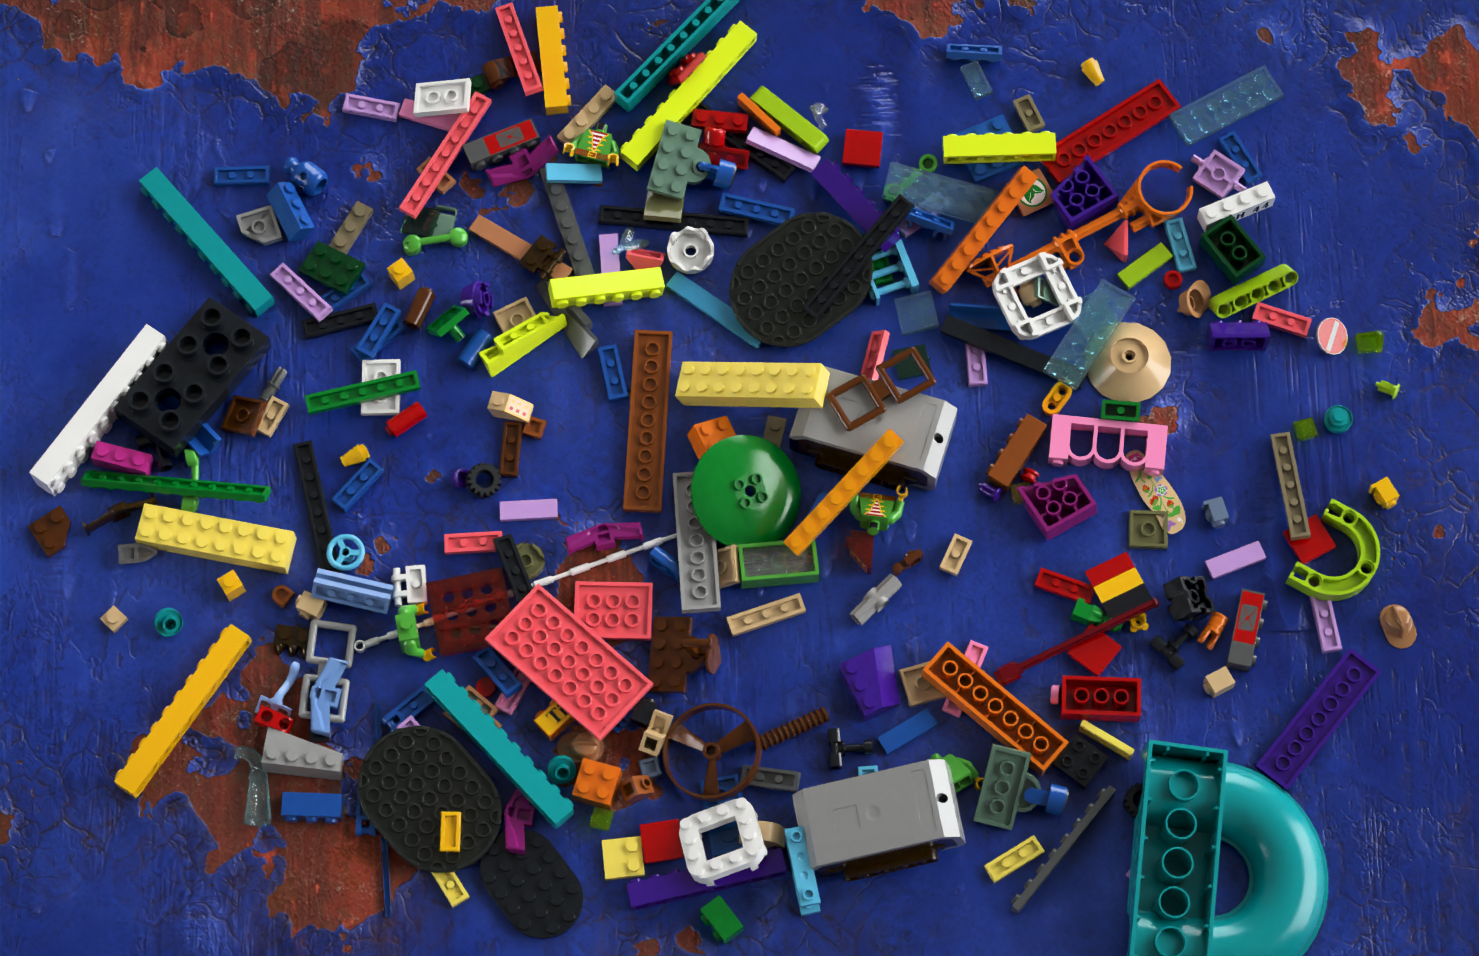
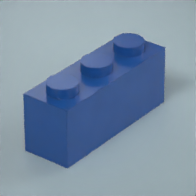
M277 182L266 196L288 240L303 241L315 227L293 183Z
M283 792L281 816L289 823L305 820L306 823L312 824L317 823V821L337 824V822H342L344 797L342 794Z

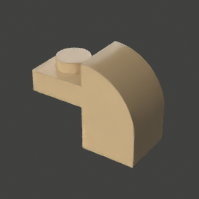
M655 709L648 729L643 734L638 750L657 757L663 749L673 715Z
M758 821L765 847L776 846L777 848H784L785 828L777 823ZM739 833V843L743 845Z

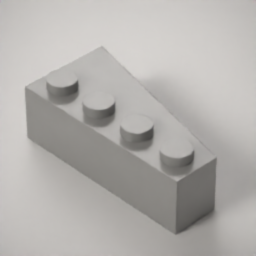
M268 727L261 764L263 772L341 781L344 759L343 753Z

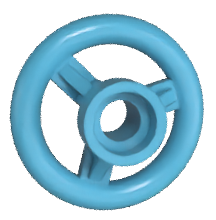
M342 534L330 541L326 555L328 562L334 568L341 571H349L361 564L364 559L365 548L361 540L356 536ZM343 540L355 542L359 550L346 547ZM338 543L340 551L339 557L335 561L332 556V550L335 544ZM348 551L349 554L344 556L343 553ZM355 556H358V558L356 559V561L353 562L352 564H349V565H341L342 562H343V563H346V564L351 563V562L354 560Z

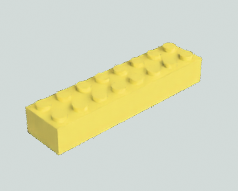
M682 362L675 397L684 406L823 408L830 373L822 363Z
M144 503L135 536L137 544L149 545L156 550L288 574L297 540L294 531Z

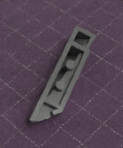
M547 276L544 281L541 280L536 284V288L554 316H559L561 313L565 315L567 326L563 330L580 357L585 358L599 346L598 338L590 331L593 328L592 320L576 305L563 309L558 307L552 308L548 292L550 279Z

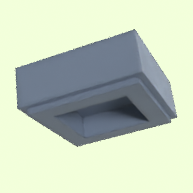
M656 756L638 761L641 775H648L650 779L662 776Z

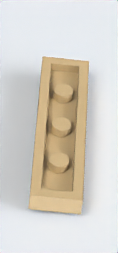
M605 84L557 135V139L563 144L571 143L581 133H585L586 129H591L616 103L615 91Z
M798 593L726 617L732 637L804 614L806 609L801 595Z

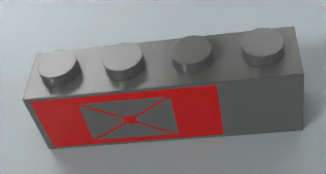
M530 118L462 146L471 170L475 171L482 170L492 163H500L523 148L533 150L541 142L535 125Z
M1247 589L1241 590L1226 667L1249 672L1251 666H1255L1257 655H1253L1254 648H1258L1260 637L1257 636L1258 630H1262L1264 619L1261 618L1262 611L1265 612L1267 607V600H1264L1265 593Z

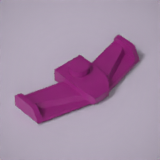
M549 135L532 152L528 153L527 149L523 148L509 156L511 164L487 169L485 172L494 187L523 179L527 180L534 176L559 151L551 135Z
M640 522L601 523L565 537L568 556L573 552L596 544L597 551L616 548L615 540L641 539V541H644Z
M517 788L505 806L503 814L505 820V849L511 853L525 855L524 827L532 828L536 808L529 806L530 801Z

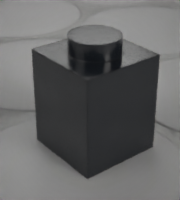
M649 697L641 698L633 710L630 718L631 723L648 729L653 711L655 709L658 710L655 700Z

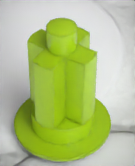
M1384 380L1375 383L1378 391L1393 396L1392 399H1395L1399 392V383L1397 386Z

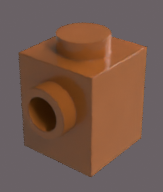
M648 775L631 776L619 784L625 802L643 801L655 793Z

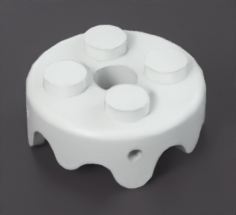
M690 226L685 227L679 232H673L670 235L667 246L669 261L676 270L682 273L696 274L705 270L711 264L714 257V244L708 232L704 228L697 229ZM693 248L696 250V253L690 256L686 254V250Z

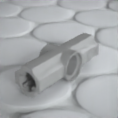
M889 574L876 588L870 589L864 596L863 601L850 613L853 620L862 626L876 612H880L887 605L889 599L902 587L899 579Z

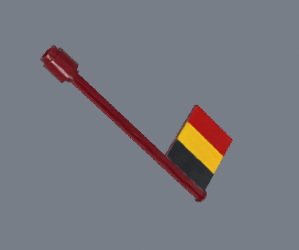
M1127 551L1085 571L1110 620L1021 663H1015L1013 660L998 667L997 671L993 672L1001 686H1006L1021 679L1023 671L1155 607H1159L1158 600L1151 597Z

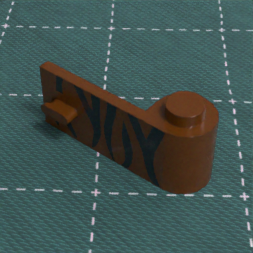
M530 51L535 68L539 72L542 70L534 51ZM512 56L492 60L482 66V71L491 89L499 90L505 86L509 78L519 76Z

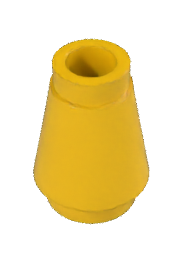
M1093 57L1080 65L1082 67L1081 71L1095 86L1105 81L1099 64Z
M357 444L341 456L340 459L343 465L347 467L367 461L370 454L364 444Z

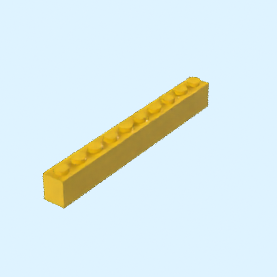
M232 624L222 630L220 639L217 643L211 645L206 658L199 661L195 673L188 676L185 681L186 685L182 690L177 691L172 704L165 707L161 719L151 726V732L140 741L139 748L135 754L132 753L128 757L127 765L124 769H120L117 772L114 782L119 788L137 799L252 642L249 635Z

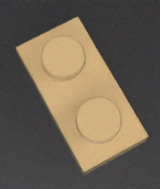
M272 396L257 432L271 438L289 409V404Z
M955 533L939 569L957 577L973 541Z

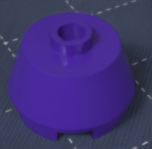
M478 280L463 287L460 302L462 307L466 308L469 312L468 315L479 318L490 315L489 309H493L494 300L493 293L488 291V282Z

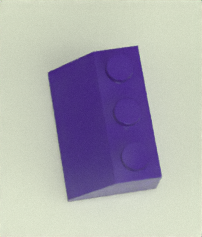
M1239 320L1232 321L1231 323L1214 321L1209 323L1208 327L1209 351L1266 350L1270 339L1267 322L1259 320L1249 323H1243Z

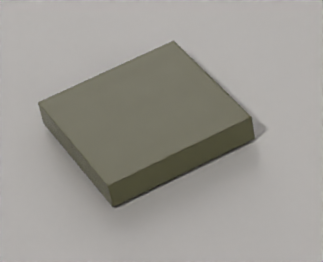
M648 191L644 220L681 223L685 193L681 201Z
M1129 510L1128 548L1167 550L1168 511ZM1155 515H1164V530Z

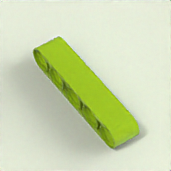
M760 86L749 98L784 132L811 153L817 155L829 142L828 137L764 86Z
M1281 264L1215 295L1209 300L1208 307L1219 318H1226L1295 285L1298 281V274L1287 264Z

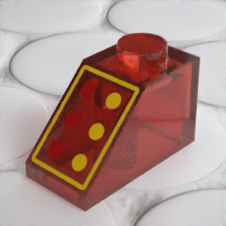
M851 530V536H847L846 548H850L849 554L867 574H871L874 535L868 534L867 531Z

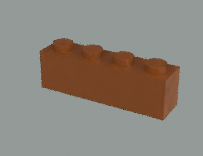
M1028 413L1025 418H1020L1016 425L1018 429L1015 434L1011 433L1006 441L1008 443L1005 449H1000L996 456L998 460L995 464L992 463L986 472L988 474L987 481L998 488L1002 487V490L1005 492L1009 490L1047 429V424Z

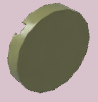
M532 543L517 544L516 547L529 580L538 577L545 566L544 554L541 549Z

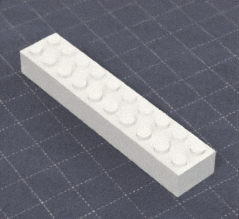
M148 324L144 326L29 472L39 487L54 497L64 490L65 483L69 478L75 476L80 464L88 459L89 453L95 447L96 441H101L102 436L111 430L113 422L118 419L114 411L115 405L167 347L168 342L163 334Z

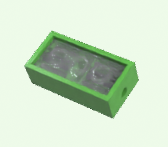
M815 540L800 556H797L783 543L784 541L739 544L741 589L818 582L819 567Z

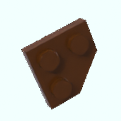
M60 505L28 525V528L48 558L66 547V539L72 522Z

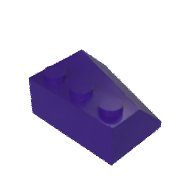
M1088 154L1083 159V162L1074 168L1073 173L1067 179H1064L1051 193V199L1060 219L1067 229L1072 231L1116 208L1119 198L1117 192Z
M891 645L872 648L839 664V672L864 721L900 705Z

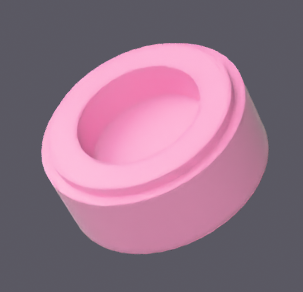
M1053 685L1051 687L1050 702L1053 705H1059L1060 685Z

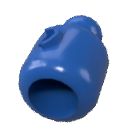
M289 157L283 164V170L287 174H292L290 181L298 188L299 193L317 196L325 188L328 176L310 161L299 163L295 157Z

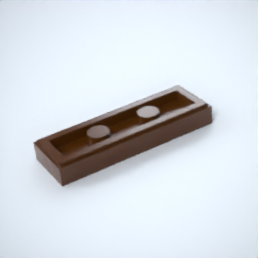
M504 421L499 475L501 477L518 478L523 422Z

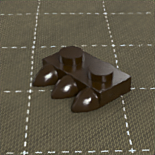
M277 624L273 641L276 654L278 656L282 654L287 646L289 656L293 657L300 648L302 658L306 659L310 629Z

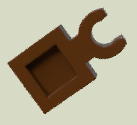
M920 548L916 551L910 550L904 555L905 558L901 562L892 566V572L895 576L900 575L904 570L912 568L923 560L924 554Z

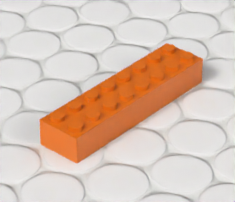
M947 642L922 670L921 676L1005 747L1031 753L1029 767L1041 777L1067 747L1069 742L951 643Z

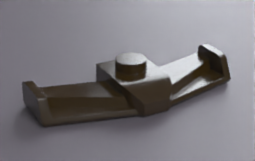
M150 493L152 498L127 504L125 501L116 503L107 508L108 512L87 525L85 522H82L86 534L90 536V532L110 521L115 523L132 516L131 512L143 509L144 503L159 506L154 493Z

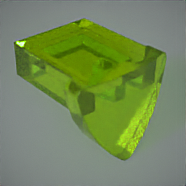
M1375 330L1372 332L1356 333L1355 341L1358 354L1369 352L1381 353L1384 342L1383 332Z

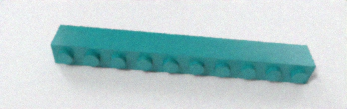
M705 0L614 92L615 102L629 113L740 0Z
M157 167L139 180L142 186L140 188L142 193L146 197L150 196L153 199L151 202L157 210L162 209L165 219L169 223L173 222L176 225L174 228L181 236L183 234L186 236V242L192 249L196 248L199 251L197 253L204 262L207 260L211 264L209 267L215 275L219 273L223 284L227 288L231 287L234 290L232 293L237 300L240 301L242 299L244 301V307L250 314L254 313L259 317L275 304L273 296Z
M443 669L440 670L424 684L427 693L555 829L559 828L574 814L573 803L567 797L564 799L559 794L561 792L554 783L550 784L546 780V774L541 769L537 770L533 766L534 762L529 756L526 755L524 757L520 752L521 748L514 741L512 743L509 741L507 733L501 727L498 729L494 725V719L488 713L485 715L481 711L482 707L480 704L468 697L469 693L467 690L455 683L456 680L450 672L446 673Z

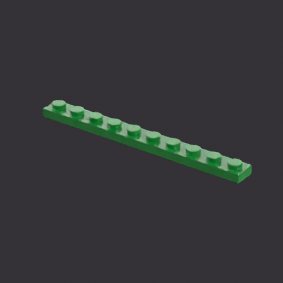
M87 470L81 478V485L89 486L90 488L100 487L109 490L122 489L126 491H143L145 493L155 492L164 495L177 494L181 496H198L200 498H217L219 500L231 499L265 503L271 494L270 486Z

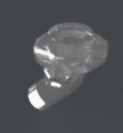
M822 103L811 105L809 109L813 113L812 116H814L822 130L828 126L822 117L828 109Z

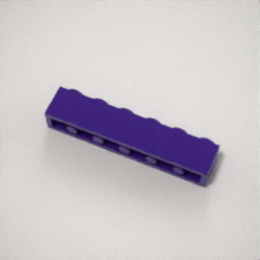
M826 158L811 172L812 176L867 233L884 212L881 209L877 211L874 208L876 204L869 197L867 199L863 197L864 191L858 185L854 187L851 184L853 180L847 173L842 174L840 172L842 168L835 161L831 163ZM898 227L880 247L884 253L901 239V236L897 233L899 231Z

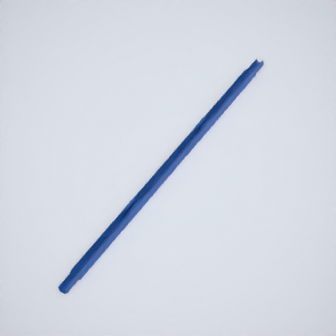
M380 702L375 703L376 742L382 738ZM381 835L384 903L386 917L390 918L388 842Z

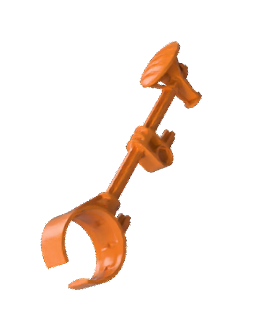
M1155 161L1142 171L1117 204V208L1074 231L1068 229L1067 233H1060L1059 237H1052L1051 243L1012 263L1013 244L999 246L997 249H992L988 253L981 255L980 258L973 260L965 271L980 277L983 280V284L988 288L992 286V282L1000 270L1031 259L1041 252L1051 255L1058 252L1064 262L1062 265L1064 269L1072 270L1078 268L1084 260V252L1078 243L1079 240L1119 219L1128 220V216L1131 215L1133 217L1136 215V212L1142 213L1143 216L1129 223L1133 233L1148 225L1153 228L1164 221L1171 220L1181 214L1190 203L1193 195V186H1189L1186 189L1185 201L1177 210L1162 212L1152 208L1145 201L1141 192V182L1145 175L1151 170L1158 168L1170 169L1178 174L1182 168L1181 165L1173 161ZM1006 253V255L997 264L995 259ZM1009 254L1007 265L999 269L998 266ZM1070 254H1075V255H1077V256H1078V261H1077V262L1071 261L1070 258H1069V255H1070ZM986 263H987L988 266L990 267V268L976 269V268H978V267H980V266H982V265H984V264H986ZM989 270L993 272L987 276L977 273L978 271Z

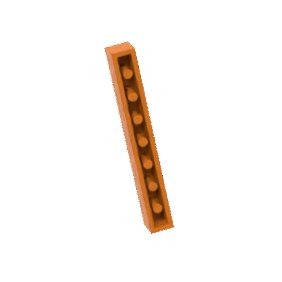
M1025 165L1019 168L930 279L928 284L942 295L948 292L1038 179V176Z

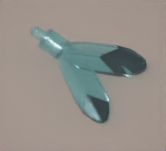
M628 227L622 235L620 244L612 251V255L620 254L624 250L643 249L649 245V241L645 239L632 240L634 228Z

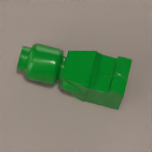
M1078 598L1070 617L1071 620L1085 626L1090 624L1098 626L1110 620L1107 613L1104 614L1105 611L1095 605L1084 603L1085 600L1082 598ZM1123 623L1108 631L1112 633L1115 631L1120 632Z

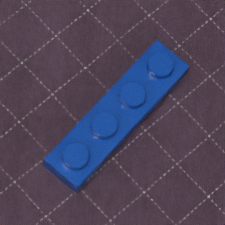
M724 192L718 208V212L778 226L795 215L794 208Z

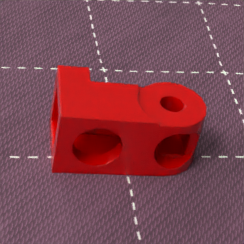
M261 705L254 723L260 727H271L289 734L294 720L278 711Z

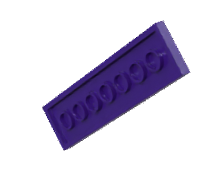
M1350 648L1256 764L1255 768L1287 792L1382 671Z

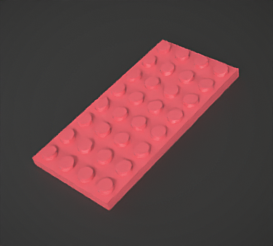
M537 584L485 638L489 645L600 742L653 687V683L540 584Z

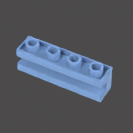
M318 568L313 582L311 597L387 614L394 585Z

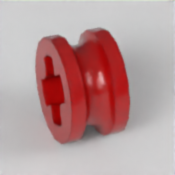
M1024 468V474L1020 475L1021 480L1034 485L1037 482L1036 478L1039 477V473L1033 469Z

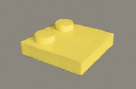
M641 836L602 840L606 881L645 876Z

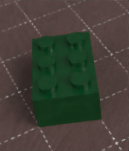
M1229 215L1201 234L1199 244L1233 285L1264 265L1266 256L1232 215Z

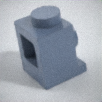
M1222 496L1203 501L1201 508L1202 511L1206 510L1205 517L1207 522H1211L1212 527L1215 529L1224 527L1228 522L1229 515Z

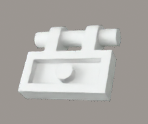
M425 565L405 566L406 574H401L400 568H393L391 582L394 585L392 599L395 606L401 607L402 599L407 598L408 605L424 602L428 604ZM402 582H406L407 590H401Z

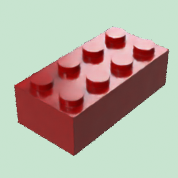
M1062 675L1060 720L1084 719L1087 721L1139 722L1141 717V678Z

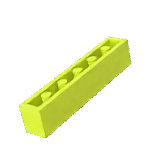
M1049 131L1040 133L1023 132L1021 134H1013L1011 132L1003 134L986 133L984 135L969 133L962 136H957L956 134L943 136V164L1056 160V135Z
M661 267L550 279L548 292L552 308L558 307L563 309L568 306L576 305L581 307L592 303L603 304L610 301L639 300L645 297L657 298L663 295L665 285Z

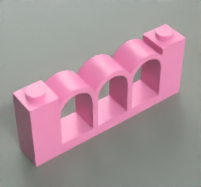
M1053 414L1048 463L1056 467H1062L1067 465V462H1070L1072 465L1079 467L1085 466L1093 460L1094 464L1102 469H1112L1120 463L1121 467L1126 471L1133 472L1144 468V473L1157 477L1159 474L1163 475L1168 426ZM1071 430L1093 432L1092 449L1088 455L1079 457L1071 452L1069 445ZM1098 432L1120 435L1118 455L1115 458L1104 459L1098 455L1096 449ZM1124 435L1146 437L1145 457L1143 460L1131 462L1125 458L1123 453Z

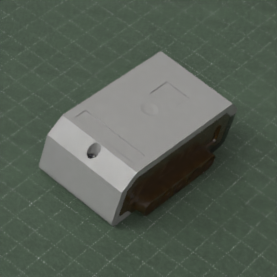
M824 366L830 373L826 394L858 375ZM862 383L835 397L850 422L877 408ZM896 387L900 395L908 391L907 389ZM921 393L901 404L896 403L894 398L890 396L882 401L886 407L885 413L852 431H847L825 395L823 408H798L789 436L790 449L794 452L816 458L814 463L816 467L845 476L890 428L905 444L868 483L896 490L900 485V491H904L906 484L932 491L935 490L955 426L957 408L945 400Z
M944 759L920 761L804 788L792 795L798 826H803L810 867L814 869L816 879L843 873L844 881L849 882L930 864L939 860L938 851L966 844L951 768Z

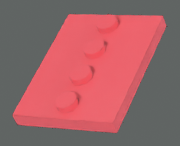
M575 581L574 615L603 640L651 641L653 583Z

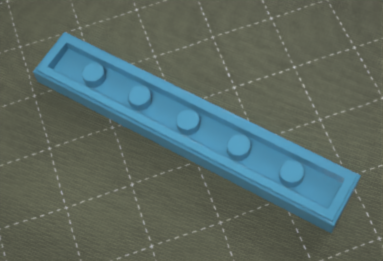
M678 271L666 284V288L756 349L762 344L761 341L755 339L744 330L730 306Z

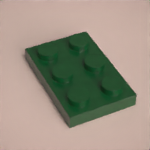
M318 241L298 271L300 274L347 296L366 268L364 262Z

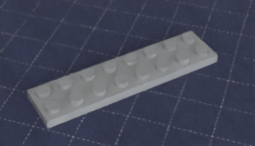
M693 472L673 473L682 614L721 611L716 540L704 530L693 510L690 490Z

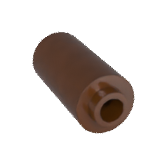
M428 287L418 289L403 320L406 326L414 330L421 329L436 297L433 294V290Z

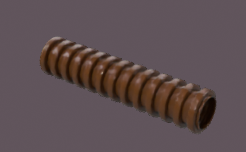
M820 706L819 710L814 709V712L809 711L808 715L803 714V717L798 716L796 720L792 719V722L787 721L785 725L781 724V727L776 726L774 730L770 729V732L765 731L763 735L759 734L762 750H768V747L773 748V745H779V742L784 743L786 739L790 740V737L795 738L797 734L801 735V732L806 733L808 729L812 730V727L817 728L819 724L823 725V722L828 723L829 716L825 708Z

